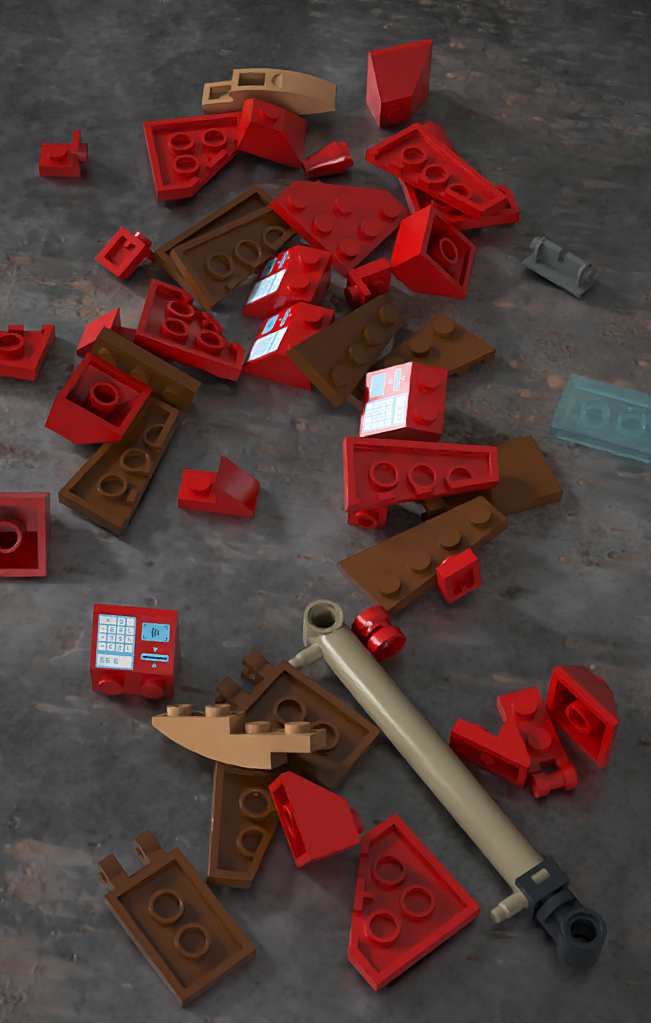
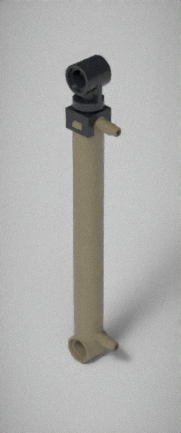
M317 600L309 604L303 616V643L307 649L289 660V664L300 670L320 659L326 662L511 887L513 894L500 902L491 911V917L495 922L500 923L504 919L510 918L519 911H522L530 922L537 919L557 943V953L568 966L576 969H585L594 965L599 959L607 934L606 923L602 916L596 911L584 908L568 889L570 878L551 856L544 859L345 623L341 607L330 600ZM572 935H585L590 939L591 942H578L573 938Z

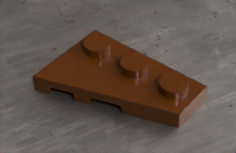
M105 326L97 336L91 354L152 387L151 396L184 412L188 410L202 384L197 379Z
M216 760L213 776L206 884L250 889L280 820L268 786L280 774L291 771L299 775L300 769L276 767L274 769L247 768Z

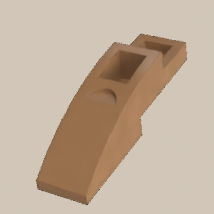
M270 68L234 69L231 81L204 84L202 108L204 115L242 111L245 99L255 98L284 108L296 115L336 111L337 85L319 77L289 70Z
M191 704L167 706L166 713L152 717L153 727L186 749L213 760L241 767L274 769L288 763L287 752L311 753L326 747V729H311L310 722L285 723V729H271V722L267 721L247 723L246 712H231V705L228 704L205 706V711H192Z

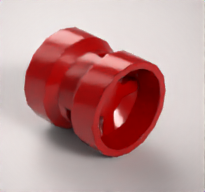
M381 605L372 606L364 610L355 618L351 625V630L361 641L367 644L366 648L378 662L387 661L397 655L404 648L407 640L400 628L391 624L392 617L385 607Z

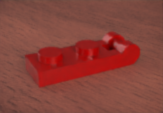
M537 686L499 695L496 705L502 720L505 723L509 714H513L531 759L527 780L536 798L547 796L550 794V790L560 787L564 791L577 788V773L574 766L568 761ZM553 767L554 772L545 773L542 769Z

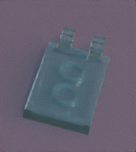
M571 373L551 422L549 435L651 464V395Z

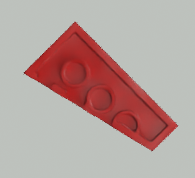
M418 122L366 150L365 161L480 222L502 210L507 205V196Z
M8 325V331H0V376L36 381L54 341L55 325H42V331H24V325Z
M346 436L343 442L345 513L495 488L499 482L497 447L350 436Z

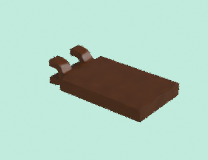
M532 435L491 445L497 447L499 482L495 488L423 500V506L426 512L421 513L420 518L422 522H425L479 496L485 498L500 513L506 516L560 501L563 490Z
M254 649L243 659L242 664L246 668L241 672L243 678L252 684H256L250 692L246 693L228 676L216 689V692L220 695L215 699V704L231 705V712H246L247 723L267 721L271 722V729H285V723L310 722L311 729H326V747L311 753L287 752L288 763L286 764L292 769H300L299 774L305 779L331 792L339 786L381 736L382 730L283 659L275 667Z
M148 829L134 838V842L138 846L134 849V853L145 865L143 868L128 876L117 858L111 853L98 862V867L101 870L98 873V877L110 890L109 893L104 895V903L181 1007H184L255 957L256 948L180 849L176 847L166 854L155 836Z

